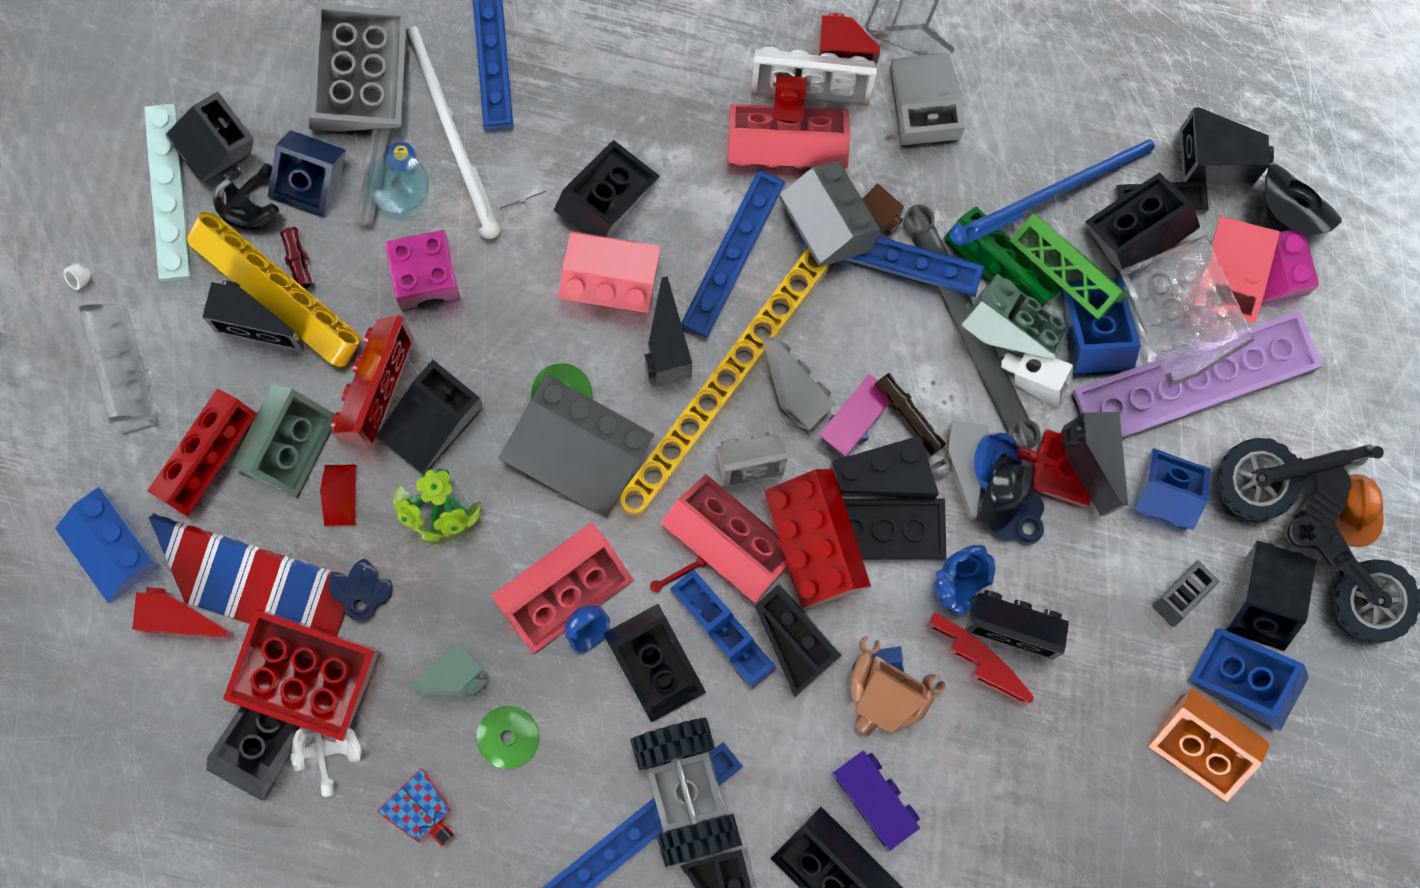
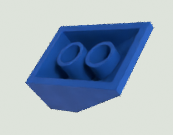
M1122 277L1111 278L1125 291ZM1089 279V286L1096 285ZM1068 280V284L1071 287L1084 286V280ZM1062 289L1066 326L1070 328L1067 333L1074 373L1122 371L1135 368L1141 345L1127 297L1121 304L1115 302L1106 314L1098 320L1067 291ZM1102 289L1089 290L1090 304L1097 310L1110 297ZM1077 291L1084 297V291Z
M1218 628L1190 681L1249 717L1281 731L1309 676L1303 663L1222 628Z

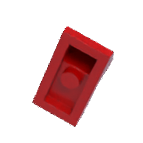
M777 75L772 117L774 120L802 122L807 78Z

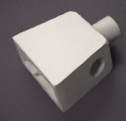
M1008 351L1001 364V368L1015 374V386L1057 408L1062 404L1072 384L1073 365L1057 358L1053 360L1027 353L1021 357Z

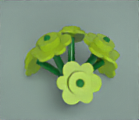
M438 469L437 473L434 470H428L425 473V477L419 478L416 482V488L419 492H422L421 494L411 497L409 492H405L402 486H397L396 493L394 494V509L398 512L397 517L400 522L410 526L415 532L422 534V539L430 543L440 542V539L443 537H450V534L461 532L466 526H473L481 516L479 511L482 503L480 501L473 503L466 509L450 495L453 488L448 484L450 482V472L446 469ZM426 502L434 504L430 528L420 527L424 524V520L420 517L421 511L419 509ZM443 504L446 512L442 513L440 519H438L440 505ZM450 504H452L456 509L452 511Z

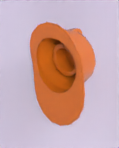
M1353 474L1349 475L1351 488L1346 507L1335 524L1347 544L1363 547L1375 542L1382 533L1384 523L1383 495L1374 480L1365 475Z

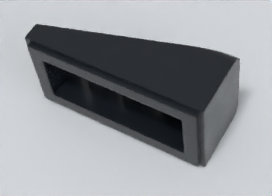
M1197 560L1152 607L1171 626L1175 627L1220 581ZM1193 573L1206 585L1205 588L1191 577ZM1185 582L1197 594V596L1191 593L1183 585V583ZM1176 591L1189 604L1186 605L1174 592Z

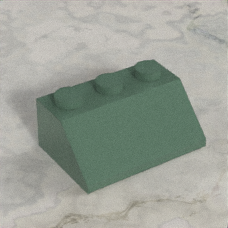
M272 384L231 466L258 481L297 498L331 430V422L335 414L292 388Z

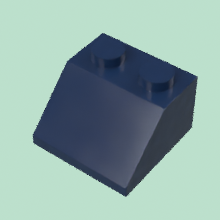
M289 130L276 144L267 196L324 216L342 174L346 149Z

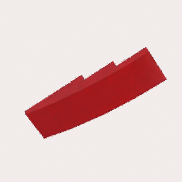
M934 612L931 615L926 627L954 640L948 652L976 665L971 676L972 678L1025 705L1032 703L1034 696L1014 671L990 648L965 629Z

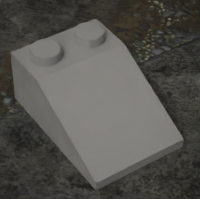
M760 432L751 435V440L739 442V438H731L721 441V446H716V456L723 488L783 476L788 457L777 434L769 435V432Z

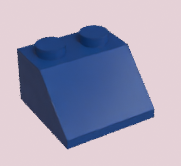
M1153 448L1137 492L1135 509L1147 516H1156L1170 521L1175 526L1194 530L1208 502L1211 469Z

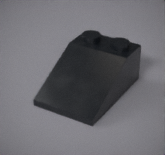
M613 140L563 189L554 211L582 233L611 237L659 180L660 175Z
M668 276L661 278L648 342L649 353L644 354L649 379L655 378L657 386L692 377L693 363Z
M222 280L221 284L211 282L202 318L214 332L303 351L304 344L296 332L245 290L240 288V284L228 280Z
M1084 412L1063 426L1060 441L1062 447H1065L1067 460L1099 515L1107 516L1128 505L1120 412Z
M659 604L603 633L651 722L706 693Z
M241 706L208 755L206 770L262 801L292 751L293 738L300 727Z

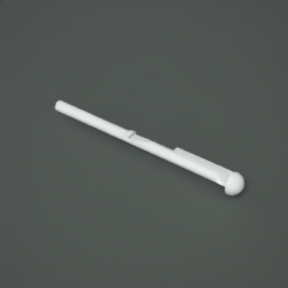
M417 26L409 27L406 32L482 227L478 230V233L484 239H494L499 235L501 225L496 221L476 167H471L453 121L454 115L446 103Z

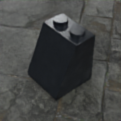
M1193 108L1181 126L1184 182L1206 181V184L1256 183L1274 161V148L1269 146V135L1203 108Z
M1257 540L1246 557L1226 631L1285 651L1307 621L1317 560L1307 557L1302 553L1292 552L1276 547L1271 543Z

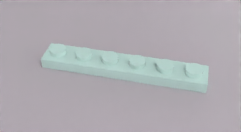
M174 103L144 107L158 277L161 282L192 279L189 244L187 242L188 231L181 156L166 137V133L178 122L177 107Z

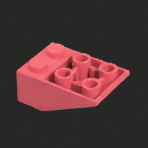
M1219 216L1195 296V308L1256 323L1280 231Z

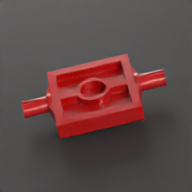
M1049 429L1045 430L1037 451L1019 446L1017 450L1019 453L1016 454V458L1032 463V468L1034 469V491L1082 507L1090 505L1091 499L1065 456V447H1062L1060 441L1061 433Z

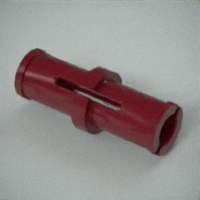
M285 228L279 233L287 255L284 258L286 265L290 266L293 279L304 289H308L314 285L308 265L309 254L307 251H304L299 228Z

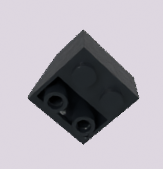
M218 91L193 105L166 133L167 139L201 183L251 154L254 141L253 136Z

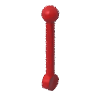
M697 557L696 562L665 579L652 581L650 589L654 593H659L666 584L697 567H705L708 563L701 557Z

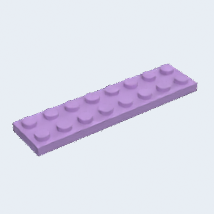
M1299 310L1076 388L1072 392L1081 414L1084 412H1120L1122 438L1312 372L1320 369L1323 365Z

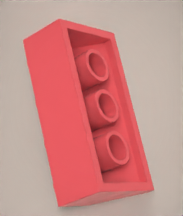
M730 104L728 163H734L738 166L764 164L772 168L785 165L807 169L839 160L843 168H848L850 148L849 109L804 107L802 122L774 120L772 118L774 106Z
M707 474L675 502L661 522L672 535L678 537L696 555L704 559L721 576L729 580L755 603L759 601L788 568L778 534Z
M591 522L500 588L491 597L534 654L564 632L567 618L576 609L586 605H601L632 582L633 578L607 539Z

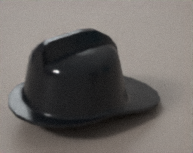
M1009 456L1001 457L996 461L982 501V514L985 522L990 527L996 529L1007 526L1012 521L1018 506L1027 504L1032 499L1035 490L1034 469L1029 466L1019 465L1014 458Z

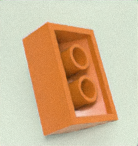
M1191 688L1174 707L1149 747L1228 802L1261 766L1270 742Z

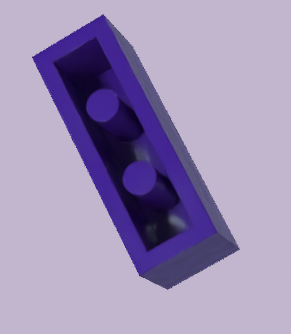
M863 750L831 775L886 851H891L920 829L916 823L920 818L910 804L905 807L898 796L901 792L891 778L887 781L879 772L882 769V765L872 752L867 755Z

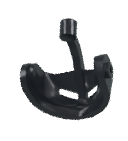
M268 163L263 164L259 172L240 189L233 183L241 174L238 166L229 168L223 174L214 191L213 204L215 211L225 222L241 229H257L276 217L279 212V208L276 205L270 203L260 207L252 203L245 196L256 183L269 179L272 165ZM224 192L226 195V204H224ZM230 209H239L245 211V214L230 211Z

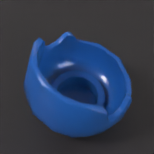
M586 605L576 609L567 618L564 633L574 651L584 652L592 649L605 639L603 633L610 630L608 622L611 620L602 607Z

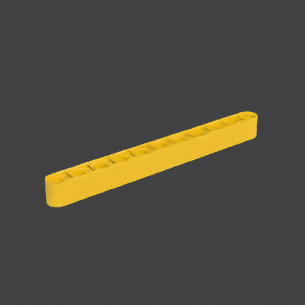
M809 249L799 258L621 494V507L626 515L637 518L647 512L764 357L766 352L763 339L758 338L754 331L759 327H765L771 333L769 337L777 339L826 275L829 264L818 268L811 266L808 260L813 255ZM800 280L805 283L806 288L802 291H796L792 289L790 283ZM775 304H784L789 311L784 315H778L773 311L772 307ZM740 351H748L753 359L750 362L742 363L737 359L736 355ZM727 374L732 376L735 382L729 387H724L718 382V378L721 375ZM710 398L716 402L717 406L711 411H706L700 407V402L703 399ZM687 422H692L698 426V431L693 435H687L682 431V426ZM674 446L679 449L680 455L673 460L667 459L663 455L664 449ZM651 470L658 471L662 478L658 483L650 484L644 478L647 472ZM631 495H639L643 499V504L636 509L630 508L626 504L627 498Z

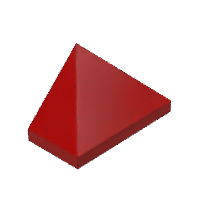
M356 464L325 465L320 496L325 527L356 526Z

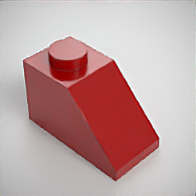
M841 13L822 15L819 40L820 56L823 53H833L838 58L848 59L853 56H861L867 58L868 61L878 63L880 46L852 17H845Z

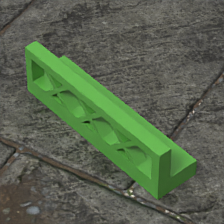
M1034 213L1009 240L1098 320L1106 314L1115 302L1121 304L1129 295L1044 219ZM1033 228L1039 234L1040 247L1027 248L1020 240ZM1045 240L1052 246H1045ZM1040 251V258L1037 257L1033 252ZM1045 251H1059L1061 253L1062 267H1049L1046 265ZM1067 259H1068L1074 266H1067ZM1067 270H1080L1083 273L1084 286L1071 287L1067 280ZM1055 271H1062V278ZM1089 279L1096 285L1089 286ZM1102 289L1110 297L1097 310L1090 304L1089 290ZM1077 291H1084V297Z

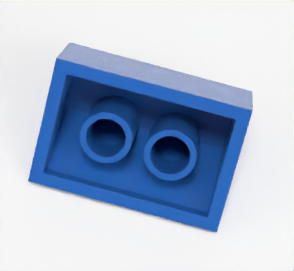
M97 487L73 504L55 528L108 603L160 567L111 496L100 487Z

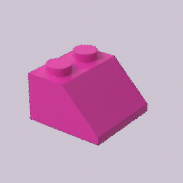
M1294 230L1279 233L1261 304L1308 295L1319 286L1306 234Z

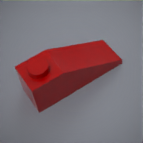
M146 587V593L136 592L132 626L134 631L233 639L232 631L176 597L165 594L166 589Z

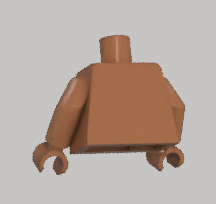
M868 636L862 637L859 641V649L863 653L858 655L851 676V696L855 700V711L861 715L855 723L856 728L861 733L869 736L877 725L888 732H894L899 727H905L921 721L934 701V693L939 694L945 690V682L939 681L933 689L932 681L936 678L935 674L926 675L923 683L877 656L873 660L871 655L879 651L881 644L879 640H876L873 649L870 651L865 645Z

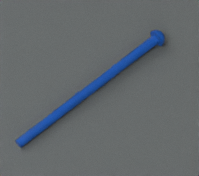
M1147 139L965 226L956 223L951 228L950 237L957 245H967L978 238L1023 218V211L1052 198L1060 191L1065 189L1066 192H1070L1076 186L1154 150V142L1151 139Z

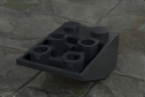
M432 359L412 382L376 436L423 475L483 404L479 396Z

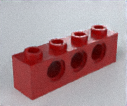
M217 388L147 492L188 517L257 413L237 398Z

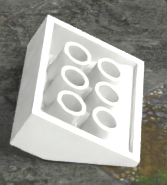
M763 47L762 49H755L751 93L775 95L777 75L807 78L805 99L869 105L877 67L875 61H868L867 58L861 56H853L848 59L838 58L833 53H823L820 56L810 55L803 50L782 52L774 47Z

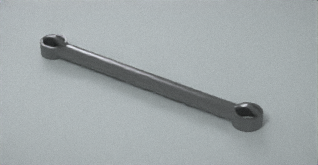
M922 204L910 207L905 214L903 224L905 230L914 236L919 248L949 256L934 225L935 217L933 211ZM914 212L917 216L921 230L914 229L909 224L908 216ZM922 212L926 214L929 218V227L927 226V223L924 219ZM939 287L1009 430L1008 435L1014 439L1013 432L1017 426H1019L1024 434L1027 446L1017 443V445H1014L1016 450H1018L1019 446L1031 450L1040 440V429L1034 421L1029 419L1006 370L1001 368L1002 362L995 347L985 344L961 326L973 305L969 295ZM1027 426L1030 427L1034 432V442Z

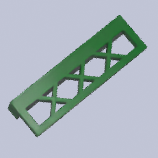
M975 206L961 216L956 223L965 226L974 222L972 218L978 220L986 215ZM951 229L944 236L969 262L985 266L983 275L989 281L996 274L1012 281L1018 290L1026 296L1037 300L1042 308L1063 289L1009 241L1011 238L1001 229H997L963 246L957 245L952 241L950 237ZM995 241L999 242L1004 248L1000 247ZM1017 262H1020L1025 267V269L1022 268ZM1039 283H1042L1050 292L1048 293Z

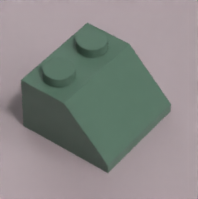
M455 642L410 687L420 696L465 697L469 692L475 695L486 684L484 678L488 674Z

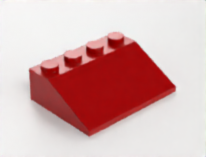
M394 315L378 319L373 328H368L364 338L366 348L362 356H357L353 366L355 376L352 384L347 383L342 394V401L345 402L341 412H336L331 422L332 434L337 440L368 451L372 450L377 437L376 434L379 432L414 341V337L403 316Z
M255 609L223 700L344 741L370 680L380 650L265 610Z

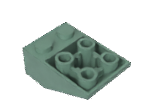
M998 274L995 275L976 298L961 325L985 344L1053 360L1057 356L1070 329L1061 318L1051 315L1041 307L1037 300L1026 296L1016 288L1012 281L1002 278Z

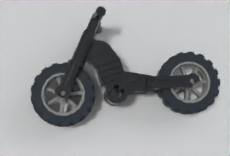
M1252 438L1232 447L1222 458L1220 467L1217 470V489L1222 496L1223 503L1233 513L1248 520L1263 521L1284 514L1296 503L1300 490L1303 487L1302 478L1304 479L1312 475L1314 487L1311 495L1298 511L1301 514L1300 518L1291 521L1285 528L1287 542L1294 547L1308 546L1316 549L1327 565L1333 568L1340 576L1336 583V590L1333 592V609L1339 618L1337 620L1340 625L1344 626L1350 635L1363 641L1381 643L1396 640L1398 637L1407 634L1411 626L1416 624L1418 613H1420V589H1417L1415 578L1409 575L1404 567L1389 560L1373 559L1358 562L1335 524L1346 507L1351 488V479L1344 467L1351 465L1353 462L1363 465L1368 461V458L1379 459L1384 455L1383 448L1367 444L1303 459L1302 457L1297 458L1283 443L1280 444L1270 438ZM1255 457H1265L1270 460L1264 468L1259 469ZM1249 458L1253 467V472L1251 473L1239 469L1243 462ZM1237 474L1250 478V482L1238 488ZM1282 482L1281 489L1277 494L1270 485ZM1251 487L1252 490H1255L1254 501L1246 498L1241 492ZM1264 488L1273 499L1259 502L1261 489ZM1306 526L1308 528L1305 532L1308 538L1300 539L1297 536L1300 533L1298 527ZM1373 578H1381L1387 581L1381 589ZM1392 584L1396 588L1399 597L1391 598L1390 594L1387 593ZM1354 595L1357 596L1363 604V606L1358 609H1355ZM1392 602H1400L1396 615L1388 609ZM1369 608L1373 609L1371 623L1359 616L1360 613ZM1379 609L1391 620L1383 624H1377Z

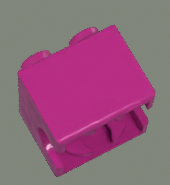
M445 229L385 242L395 296L401 311L418 308L420 302L429 299H443L446 302L461 298L450 243Z

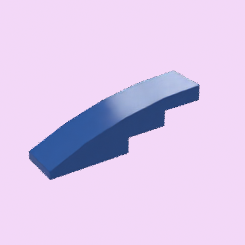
M694 569L670 588L693 619L752 688L777 669L775 664L755 643L753 637L734 617L730 609Z

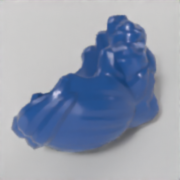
M982 545L967 546L951 555L945 561L942 570L936 572L937 579L933 583L934 591L939 595L941 605L959 615L965 614V611H970L973 608L971 600L975 598L976 594L981 589L993 584L996 572L994 557L988 554L986 547Z

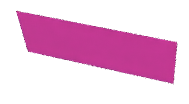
M868 374L819 434L845 457L889 404L886 397L874 385L877 380L870 374Z

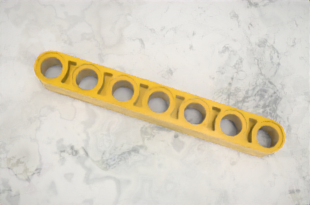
M201 212L187 236L188 244L230 280L240 284V288L292 328L300 339L325 360L338 367L346 366L361 342L359 334L220 217L211 212Z

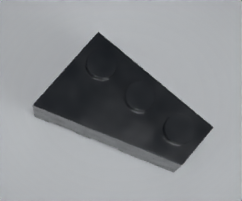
M781 585L773 588L755 605L794 698L799 696L843 656L840 650Z

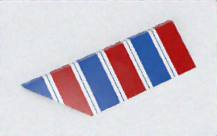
M155 513L149 517L185 603L248 624L251 622L255 609L265 610L337 635L344 614V604L336 601L330 593L329 578L332 571L312 564H306L297 559H290L285 555L275 554L272 551L260 549L254 545H247L244 542L232 540L229 537L217 535L211 531L188 526L183 522L173 521L168 517L159 516Z

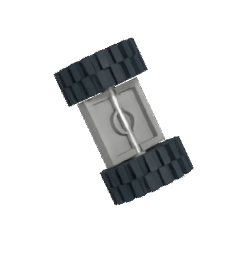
M697 718L669 725L630 739L638 770L648 769L647 773L663 831L666 832L657 835L665 867L742 845L734 814L722 816L726 814L710 753L708 752L715 749L707 718Z

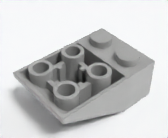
M950 53L891 59L902 145L961 139L965 130L961 96Z

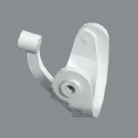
M300 727L293 738L291 762L295 771H301L305 768V758H317L321 778V795L329 797L334 794L333 780L328 778L324 757L339 753L346 755L350 763L360 762L361 746L351 728L348 729L344 741L336 739V742L323 739L320 733ZM314 735V740L305 746L306 741Z

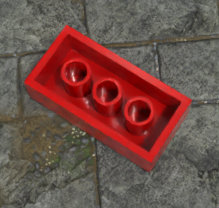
M815 469L764 490L802 609L822 606L871 587L833 469Z

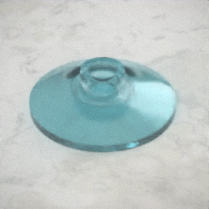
M390 153L382 156L373 164L368 174L367 187L372 200L380 208L391 213H405L415 209L425 198L428 190V177L422 164L414 157L404 153ZM393 179H401L403 187L401 189H394L391 184Z

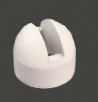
M80 263L72 264L63 271L66 282L74 290L84 287L91 278L90 270Z
M940 454L931 456L928 459L930 467L940 461L945 463L944 466L939 467L934 472L932 471L934 480L945 478L950 471L949 460Z

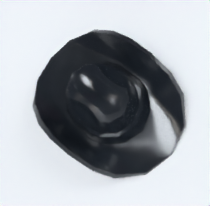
M1274 162L1268 167L1265 177L1266 199L1271 211L1282 224L1291 230L1303 234L1319 235L1333 231L1342 223V214L1294 173L1278 162Z

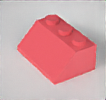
M570 231L558 299L649 313L653 302L661 246Z

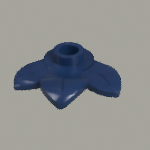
M1034 491L1032 499L1027 504L1018 506L1012 521L1007 526L1000 529L989 526L990 530L996 537L1005 541L1017 539L1023 544L1036 543L1044 533V525L1040 518L1045 507L1038 492ZM1023 525H1031L1033 533L1030 535L1023 532Z
M366 559L358 561L352 567L348 576L332 572L329 578L332 597L344 604L346 615L355 621L368 619L373 614L375 607L385 603L391 594V580H377L374 567ZM356 600H363L366 607L363 610H356L353 603Z

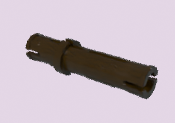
M890 372L874 384L891 404L890 409L893 412L896 411L915 436H921L922 443L930 456L946 445V442H944L925 416L911 400V394L909 392L905 393Z

